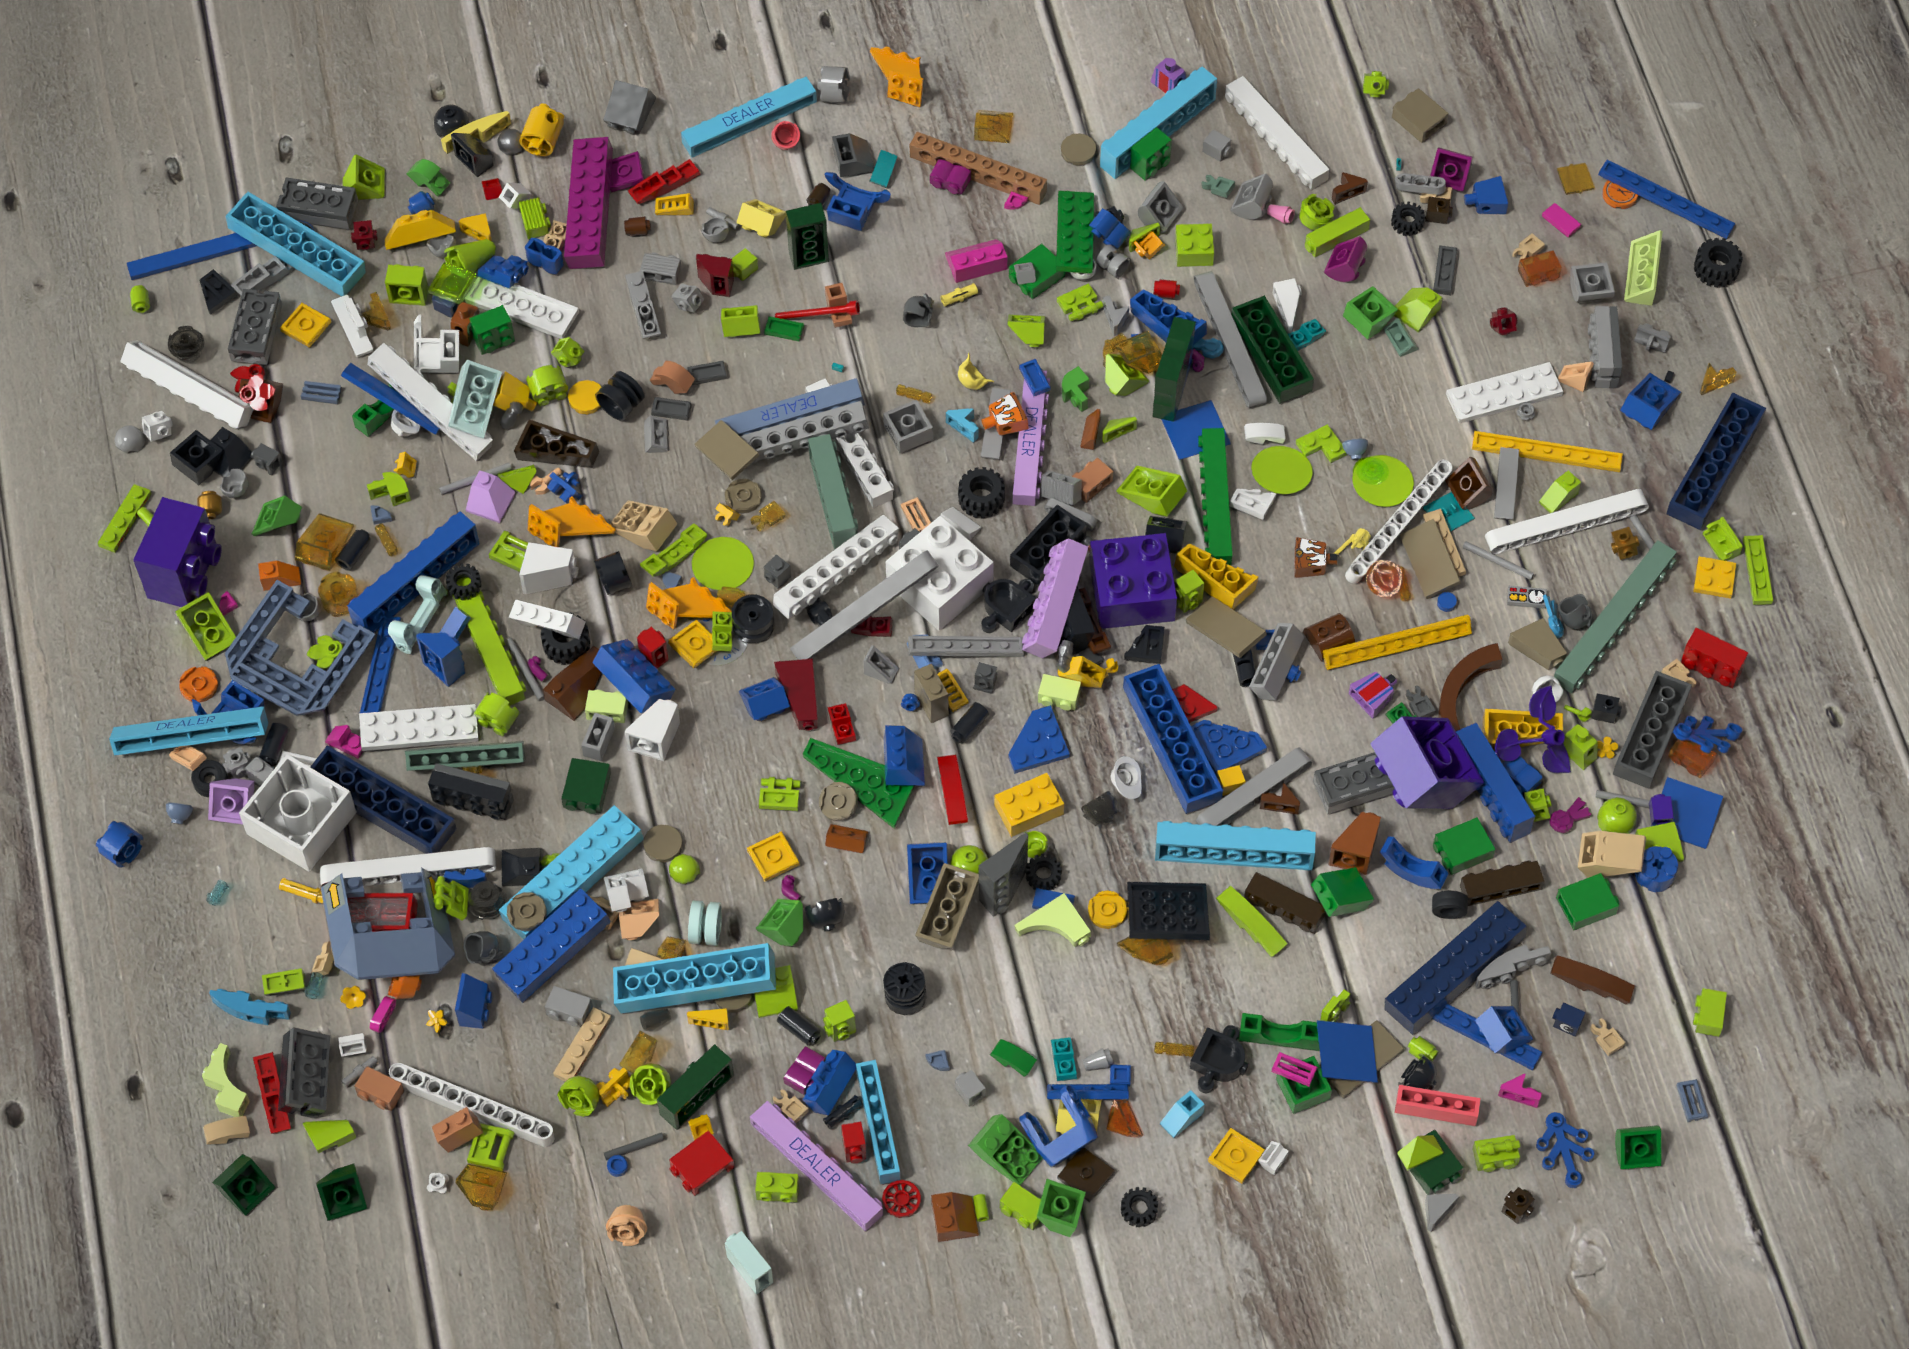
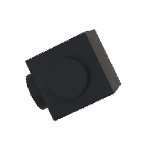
M1597 693L1591 719L1614 724L1616 717H1620L1621 714L1620 698Z

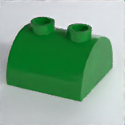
M1659 1125L1616 1130L1615 1147L1620 1169L1661 1166V1128Z

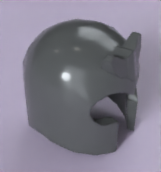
M926 293L923 296L909 298L904 305V323L911 327H928L933 314L932 304H934V300Z
M1583 594L1565 598L1558 605L1561 619L1569 628L1579 629L1585 625H1588V627L1592 625L1594 615Z
M489 931L473 932L464 939L463 947L466 958L470 963L494 962L503 954V951L499 950L498 939Z

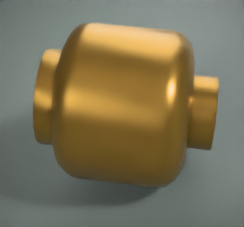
M204 491L197 498V506L205 508L209 520L216 519V516L222 513V498L215 491Z

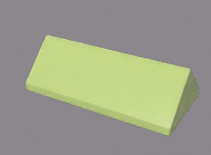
M1661 230L1631 241L1624 297L1626 302L1651 306L1653 304L1663 233Z

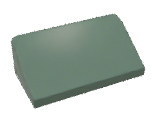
M1399 318L1383 328L1400 357L1419 349L1406 326Z

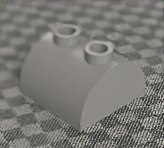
M1265 173L1243 182L1231 211L1244 219L1263 217L1266 213L1265 204L1269 203L1272 199L1270 192L1273 188V181Z
M1162 181L1154 187L1138 208L1137 213L1144 225L1147 226L1158 222L1160 224V233H1165L1183 207L1166 182Z
M1607 262L1571 266L1570 283L1572 295L1576 302L1614 297L1615 291Z

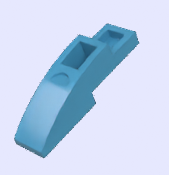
M210 990L209 994L213 1003L236 1018L262 1025H268L270 1018L290 1020L291 1011L288 1004L284 1002L267 1003L263 1000L252 1001L250 993L245 991Z

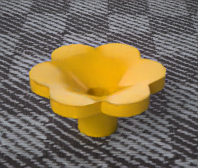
M358 986L346 987L343 989L340 1001L346 1004V1007L349 1009L361 1007L366 994L364 991H360Z

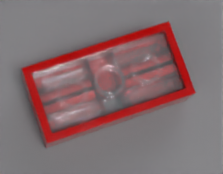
M364 893V897L347 898L351 922H370L372 932L410 929V919H414L417 916L418 902L413 893Z

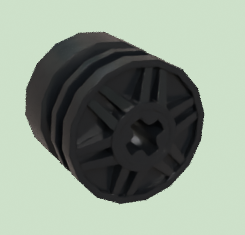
M617 371L608 380V384H604L598 390L595 397L600 407L608 415L623 421L632 412V408H636L645 398V393L638 382L622 371Z
M908 962L897 963L891 966L883 978L886 1004L896 1014L910 1015L916 1013L924 1006L927 998L924 973L918 966Z

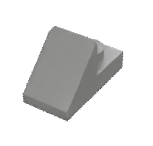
M1110 295L1103 297V310L1112 333L1116 336L1129 317V306L1117 309L1116 302H1112Z

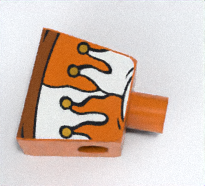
M1014 392L990 404V416L981 419L985 430L995 426L999 435L1029 429L1028 418Z

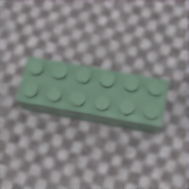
M830 434L808 438L810 463L832 545L835 550L858 533L857 519L853 516L852 502H849L848 487H845V475L843 471L841 472L840 457L836 454L835 440L832 441Z

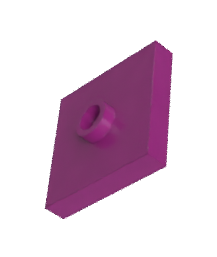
M638 151L612 159L611 193L637 185L645 179Z

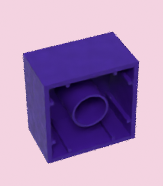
M165 497L161 498L133 559L148 599L183 607L194 601L195 596L201 597L205 594L208 584V578L205 574L209 565L216 566L222 553V546L216 543L214 537L215 526L210 524L205 508Z
M1166 533L1090 541L1089 565L1098 622L1101 629L1175 621L1177 596Z
M1402 716L1370 743L1377 755L1375 757L1376 766L1383 774L1388 775L1395 788L1393 790L1394 799L1406 809H1453L1484 783L1448 718Z

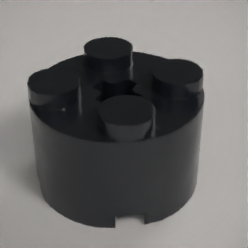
M619 551L594 560L607 595L632 586Z

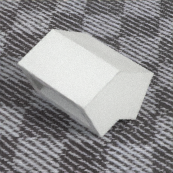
M364 1033L338 1038L341 1057L364 1053L367 1050Z
M1271 1141L1258 1159V1162L1263 1169L1275 1175L1288 1157L1289 1151L1281 1143Z

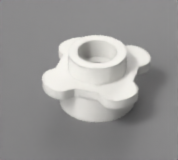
M431 1173L427 1190L444 1194L447 1191L448 1175Z

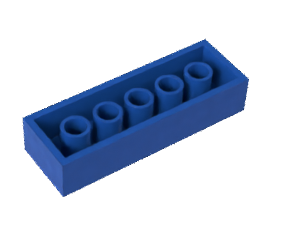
M1474 723L1456 731L1484 781L1475 791H1478L1482 804L1490 810L1492 820L1500 826L1502 836L1511 843L1529 835L1535 815L1495 754L1478 724Z
M580 888L498 962L492 970L498 979L523 1003L606 928L611 921L608 915Z

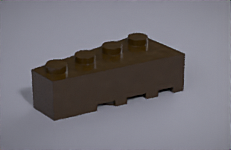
M530 419L514 449L517 460L591 468L600 452L597 443Z

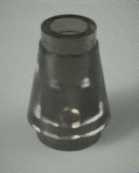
M668 1009L644 1012L640 1016V1022L644 1031H653L671 1020Z

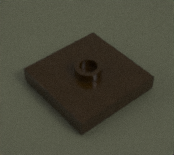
M1084 1147L1074 1155L1059 1173L1057 1179L1067 1186L1086 1192L1084 1199L1090 1203L1115 1173V1170Z

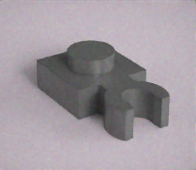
M1415 686L1416 694H1411L1409 689L1406 690V697L1411 701L1409 707L1416 717H1429L1435 714L1436 710L1428 696L1421 697L1419 686Z

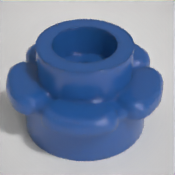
M1291 665L1286 679L1290 680L1289 682L1297 681L1302 671L1299 670V665Z
M910 693L903 696L901 706L907 711H914L920 706V702L915 694Z

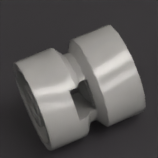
M1107 245L1098 254L1096 264L1104 270L1108 269L1111 275L1119 278L1129 267L1130 259L1123 253H1119L1113 246Z

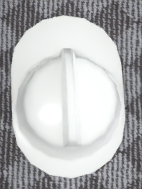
M394 409L391 427L399 437L410 436L419 432V424Z
M1123 756L1119 758L1111 772V781L1122 796L1128 799H1136L1140 796L1142 790L1140 767L1130 757Z

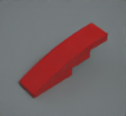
M691 159L678 167L672 165L660 174L656 171L629 189L628 193L638 205L673 191L699 176L700 172Z
M955 754L937 757L948 824L968 823L957 756Z
M273 1052L253 1057L271 1134L291 1129L288 1113L278 1111L280 1078Z

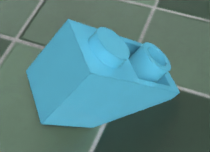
M1190 1090L1173 1105L1160 1122V1125L1175 1138L1204 1114L1205 1104Z

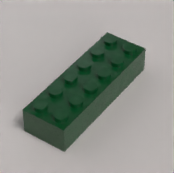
M1265 295L1232 307L1231 315L1239 334L1279 404L1311 392L1313 390L1314 378Z

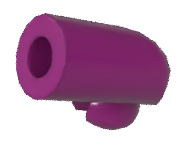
M1193 348L1192 368L1195 372H1200L1204 368L1205 358Z
M533 656L532 659L528 660L527 664L531 672L542 682L548 674L539 666L541 663L540 658Z
M786 875L781 883L782 894L790 900H801L802 896L794 891V877Z

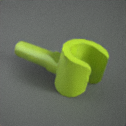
M1568 705L1564 706V709L1575 713L1582 722L1591 718L1590 714L1592 711L1587 707L1580 711Z

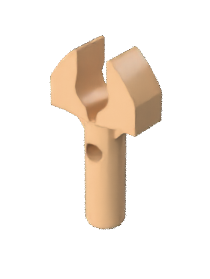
M556 468L552 471L557 476L562 474V470L560 468ZM551 473L544 478H539L537 475L531 480V490L537 485H541V487L535 490L536 495L546 494L549 491L547 486L552 480L549 476Z

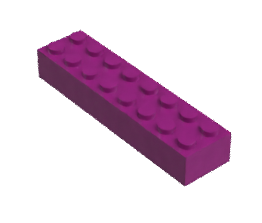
M609 137L573 140L564 258L569 269L604 267L610 176L613 159V147Z

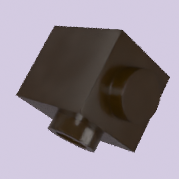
M1429 197L1425 222L1447 224L1448 217H1452L1453 207H1450V199Z

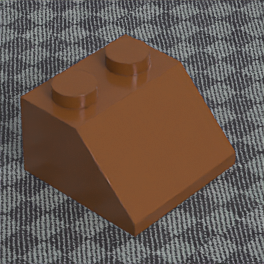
M955 1192L931 1195L938 1242L979 1236L972 1196Z

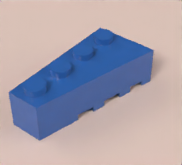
M1144 289L1130 299L1131 313L1165 342L1167 341L1174 317L1196 322L1194 344L1207 335V321L1199 320L1193 317V314L1179 310L1176 305H1170L1164 302L1162 298Z

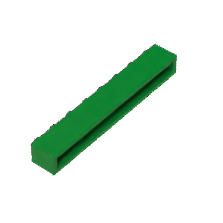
M1202 428V434L1198 436V447H1202V452H1199V463H1203V467H1200V479H1204V483H1201V495H1205V499H1202V511L1205 510L1206 515H1203V527L1207 528V531H1204V543L1208 544V548H1205V551L1210 553L1211 557L1227 561L1226 564L1231 566L1232 541L1224 428Z

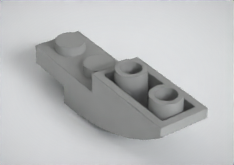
M643 271L626 274L625 278L642 338L647 339L661 335Z
M1526 944L1504 953L1492 961L1480 973L1476 980V989H1488L1497 983H1508L1514 979L1516 970L1524 971L1533 965L1541 966L1546 964L1551 954L1549 947L1546 946L1529 951Z

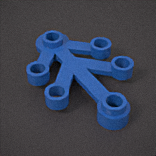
M1687 716L1684 723H1679L1674 727L1673 733L1679 740H1691L1701 745L1700 749L1705 753H1711L1714 747L1713 744L1717 745V749L1720 752L1727 753L1730 744L1714 736L1726 737L1731 741H1735L1740 737L1742 728L1737 724L1729 723L1726 729H1707L1712 727L1714 720L1709 716H1704L1698 729H1692L1695 728L1697 719L1693 716Z
M1557 1112L1550 1113L1545 1121L1547 1130L1537 1140L1536 1148L1539 1151H1546L1549 1146V1140L1554 1133L1557 1142L1549 1155L1543 1158L1542 1167L1546 1170L1553 1169L1555 1160L1561 1151L1567 1170L1565 1183L1570 1188H1577L1582 1182V1175L1576 1171L1570 1151L1581 1156L1587 1162L1593 1159L1594 1151L1589 1147L1582 1148L1566 1139L1564 1132L1575 1137L1579 1143L1586 1142L1588 1132L1585 1129L1577 1130L1567 1124L1562 1114ZM1557 1119L1560 1123L1555 1124L1553 1123V1120ZM1578 1134H1584L1585 1138H1580ZM1544 1142L1546 1146L1541 1147L1539 1143ZM1589 1152L1591 1156L1586 1157L1584 1153ZM1545 1161H1550L1552 1165H1546ZM1571 1175L1577 1176L1578 1179H1571Z

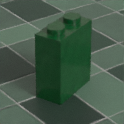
M572 758L561 798L563 808L570 811L581 810L589 814H601L611 776L610 764Z
M1435 1129L1426 1135H1434L1444 1153L1409 1170L1427 1195L1438 1194L1450 1182L1452 1184L1458 1182L1462 1178L1464 1169Z

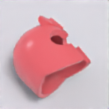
M782 121L774 126L771 138L776 147L781 150H788L798 144L800 131L795 123Z

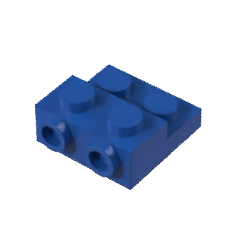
M494 255L478 270L477 276L510 289L515 283H518L519 279L527 274L529 269L528 261L513 255L507 260L501 256Z

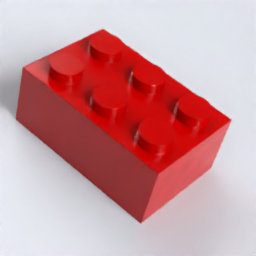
M1695 628L1686 644L1681 663L1687 669L1695 670L1704 677L1714 679L1721 685L1733 689L1743 670L1749 652L1701 629Z

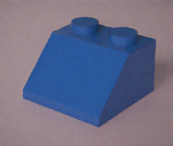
M774 677L739 690L742 701L753 720H764L768 717L767 715L782 713L785 711V708L790 707L783 685Z
M462 973L455 1006L459 1026L483 1029L484 1022H487L489 1018L487 1006L488 1003L491 1004L492 992H490L487 983Z
M1491 1006L1475 1020L1480 1033L1485 1036L1489 1048L1495 1054L1508 1053L1533 1040L1514 1006Z

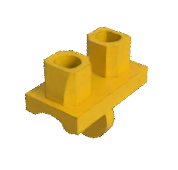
M625 1068L621 1070L612 1069L608 1075L610 1081L606 1084L602 1081L596 1085L599 1097L607 1107L620 1096L623 1099L629 1097L626 1090L630 1088V1076Z

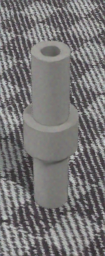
M711 207L707 209L706 213L710 216L723 218L727 221L729 227L735 230L739 228L740 224L730 219L727 214L720 213Z
M372 1056L362 1065H357L353 1072L341 1082L347 1087L357 1078H360L367 1066L371 1068L378 1060Z

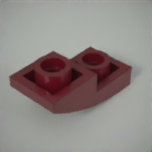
M870 616L853 628L851 633L864 636L891 637L893 620L891 616Z

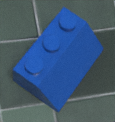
M418 633L416 635L423 664L445 685L449 687L465 674V663L462 660L463 654L460 651V643L455 637L451 638L447 633Z
M885 725L884 761L886 785L925 786L922 739L906 726Z

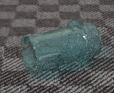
M218 880L212 891L207 893L206 901L213 906L220 904L222 895L229 887L228 884Z
M315 972L311 973L308 987L304 990L307 998L316 999L320 995L319 989L324 978L322 974L316 972L315 976Z

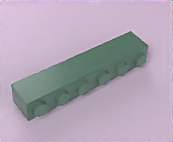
M524 741L407 749L405 751L406 770L434 769L436 763L449 767H465L524 762Z

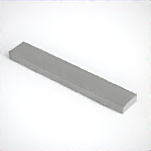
M908 637L909 656L1023 657L1024 654L1022 650V637Z

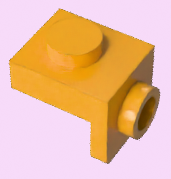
M1153 231L1140 243L1137 241L1133 243L1137 247L1135 251L1141 257L1146 256L1149 260L1165 246Z

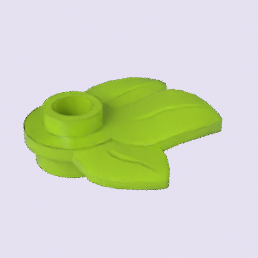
M327 635L318 637V644L310 647L307 652V656L317 660V666L323 670L331 666L343 649V645L339 641L333 640Z

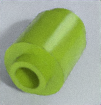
M142 285L132 287L130 292L132 310L138 313L146 312L150 308L148 290Z
M1421 1036L1418 1038L1413 1037L1407 1046L1410 1048L1409 1053L1417 1059H1420L1421 1057L1418 1055L1423 1053L1433 1062L1439 1053L1433 1044Z

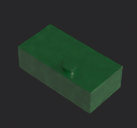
M817 203L787 210L788 250L794 270L829 262L827 220L822 204Z
M715 1044L696 1062L693 1061L687 1067V1071L657 1098L660 1116L676 1130L734 1076L732 1059Z

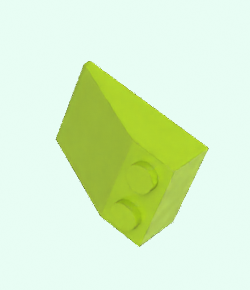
M1136 466L1116 491L1121 496L1151 513L1168 516L1186 494L1187 489L1181 475Z
M209 592L175 611L176 616L204 660L228 648L236 638Z

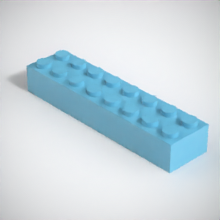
M1203 66L1198 70H1194L1188 78L1181 80L1174 89L1167 91L1165 96L1160 100H1156L1151 107L1143 110L1137 118L1130 120L1127 126L1116 131L1114 136L1102 143L1100 167L1114 179L1130 168L1131 147L1156 127L1168 137L1215 101L1217 78Z
M247 192L226 215L227 226L230 230L340 296L347 295L366 273L365 263L362 259L250 192Z
M614 805L516 895L523 892H532L541 897L547 908L546 920L580 888L586 893L642 842L644 838L641 829ZM511 898L499 909L502 920L524 940L534 930L521 931L515 929L510 924L507 917V906L513 900Z
M1157 822L1155 861L1312 870L1315 856L1316 832L1306 829L1294 831L1288 828L1278 830L1269 827L1251 828L1250 826H1214L1208 823L1197 825L1190 822Z
M769 943L614 967V1005L622 1014L775 990V955Z

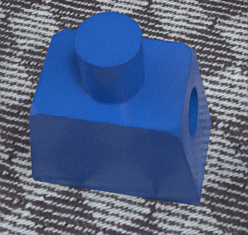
M1498 176L1476 182L1473 186L1472 194H1464L1465 205L1475 204L1478 214H1506L1508 200L1502 177Z

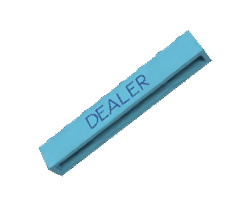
M807 77L797 79L757 99L750 100L739 107H734L730 111L718 114L712 119L685 129L681 132L682 144L691 158L816 103V90Z
M264 707L114 727L109 740L115 756L265 735L269 722Z

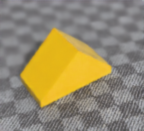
M486 213L459 220L462 233L478 241L484 239L492 241Z

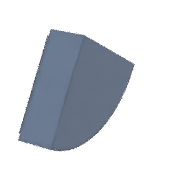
M377 505L370 506L374 525L392 521L388 511Z
M666 571L662 574L664 586L667 589L679 586L681 576Z
M945 1050L925 1054L927 1062L934 1069L950 1071Z

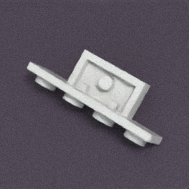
M348 295L332 300V306L356 357L373 352V347L365 329L368 325L365 318H361L359 315L361 310L358 303L354 304L352 298H349Z

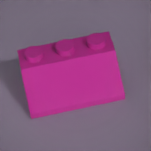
M997 239L945 252L956 283L1007 270L1008 257L1002 242Z

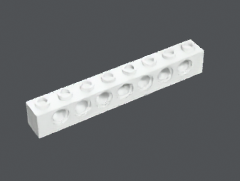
M826 379L820 380L807 386L806 393L831 386L832 384H828ZM855 432L843 438L832 439V441L835 440L838 451L871 506L875 508L893 500L894 486L891 481H887L885 478L884 469L882 467L879 468L877 465L875 454L870 453L868 443L865 439L862 440L861 434Z
M885 515L880 516L774 594L773 606L788 619L798 615L807 605H812L818 597L827 594L833 586L839 585L848 575H853L859 567L868 564L871 558L880 555L886 547L895 544L898 540L899 528Z

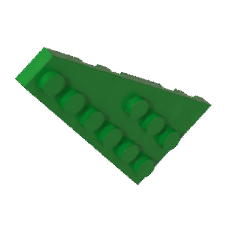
M810 738L803 752V758L834 782H843L850 785L855 790L859 802L895 829L915 785H886L885 765Z

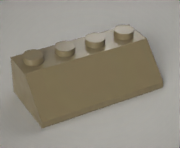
M946 863L943 864L915 934L919 942L936 948H953L978 885L979 874Z

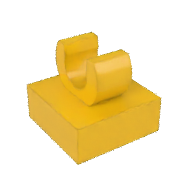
M406 452L400 453L399 459L395 461L397 468L393 471L399 475L404 474L407 478L414 477L417 461Z
M719 503L716 510L720 513L716 515L715 520L720 521L722 517H725L722 525L728 526L731 520L737 521L741 514L728 505Z
M707 1114L688 1121L694 1140L708 1130L712 1135L714 1134Z

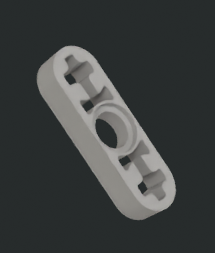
M1402 173L1395 177L1396 188L1400 191L1435 195L1446 191L1445 179L1441 177Z
M1050 498L1044 507L1045 511L1049 513L1056 505H1059L1087 524L1086 531H1092L1097 523V520L1092 515L1053 498Z

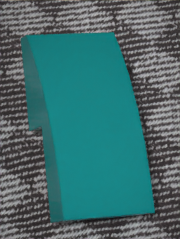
M881 150L869 182L886 188L898 156Z
M1316 319L1301 324L1299 330L1289 333L1288 336L1297 351L1323 336L1326 330Z
M1071 1037L1052 1039L1051 1047L1057 1081L1077 1079Z

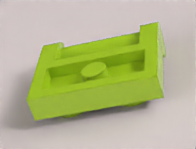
M504 531L488 554L489 558L520 572L526 552L506 543H512L526 550L528 542L512 536L508 531Z
M480 1123L483 1133L473 1139L467 1162L492 1168L496 1171H503L505 1165L503 1161L509 1142L513 1139L514 1132L509 1129ZM497 1136L503 1137L496 1160L490 1159Z

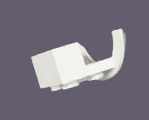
M419 314L414 321V370H418L421 373H459V330H440V338H421V314Z

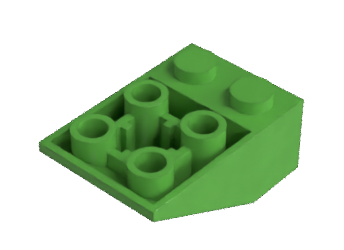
M1003 1114L993 1115L968 1145L983 1161L1018 1185L1023 1183L1042 1160L1034 1145Z

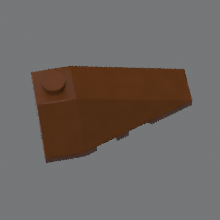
M595 646L591 647L557 674L543 689L545 701L573 721L585 710L588 691L595 690L598 678L602 674L592 663L599 651Z

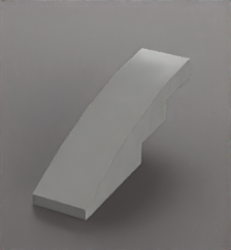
M274 256L264 265L257 264L232 283L231 286L240 296L243 289L260 291L294 271L295 268Z
M992 388L989 405L1010 394L1011 390ZM995 426L985 430L981 458L1000 460L1004 435H999Z
M1500 447L1494 519L1513 520L1519 449Z

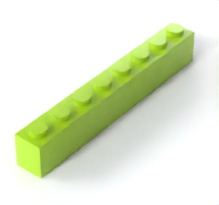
M467 577L460 578L456 584L458 586H466L471 582V579ZM482 591L476 592L475 597L471 595L469 600H467V597L461 600L460 596L458 599H455L453 595L458 608L471 617L466 626L497 694L510 702L509 706L525 700V685L523 681L519 682L517 667L511 665L512 657L509 650H504V639L502 635L498 636L496 632L498 631L495 620L491 621L489 617L492 615L488 605L484 606L482 602L485 601Z

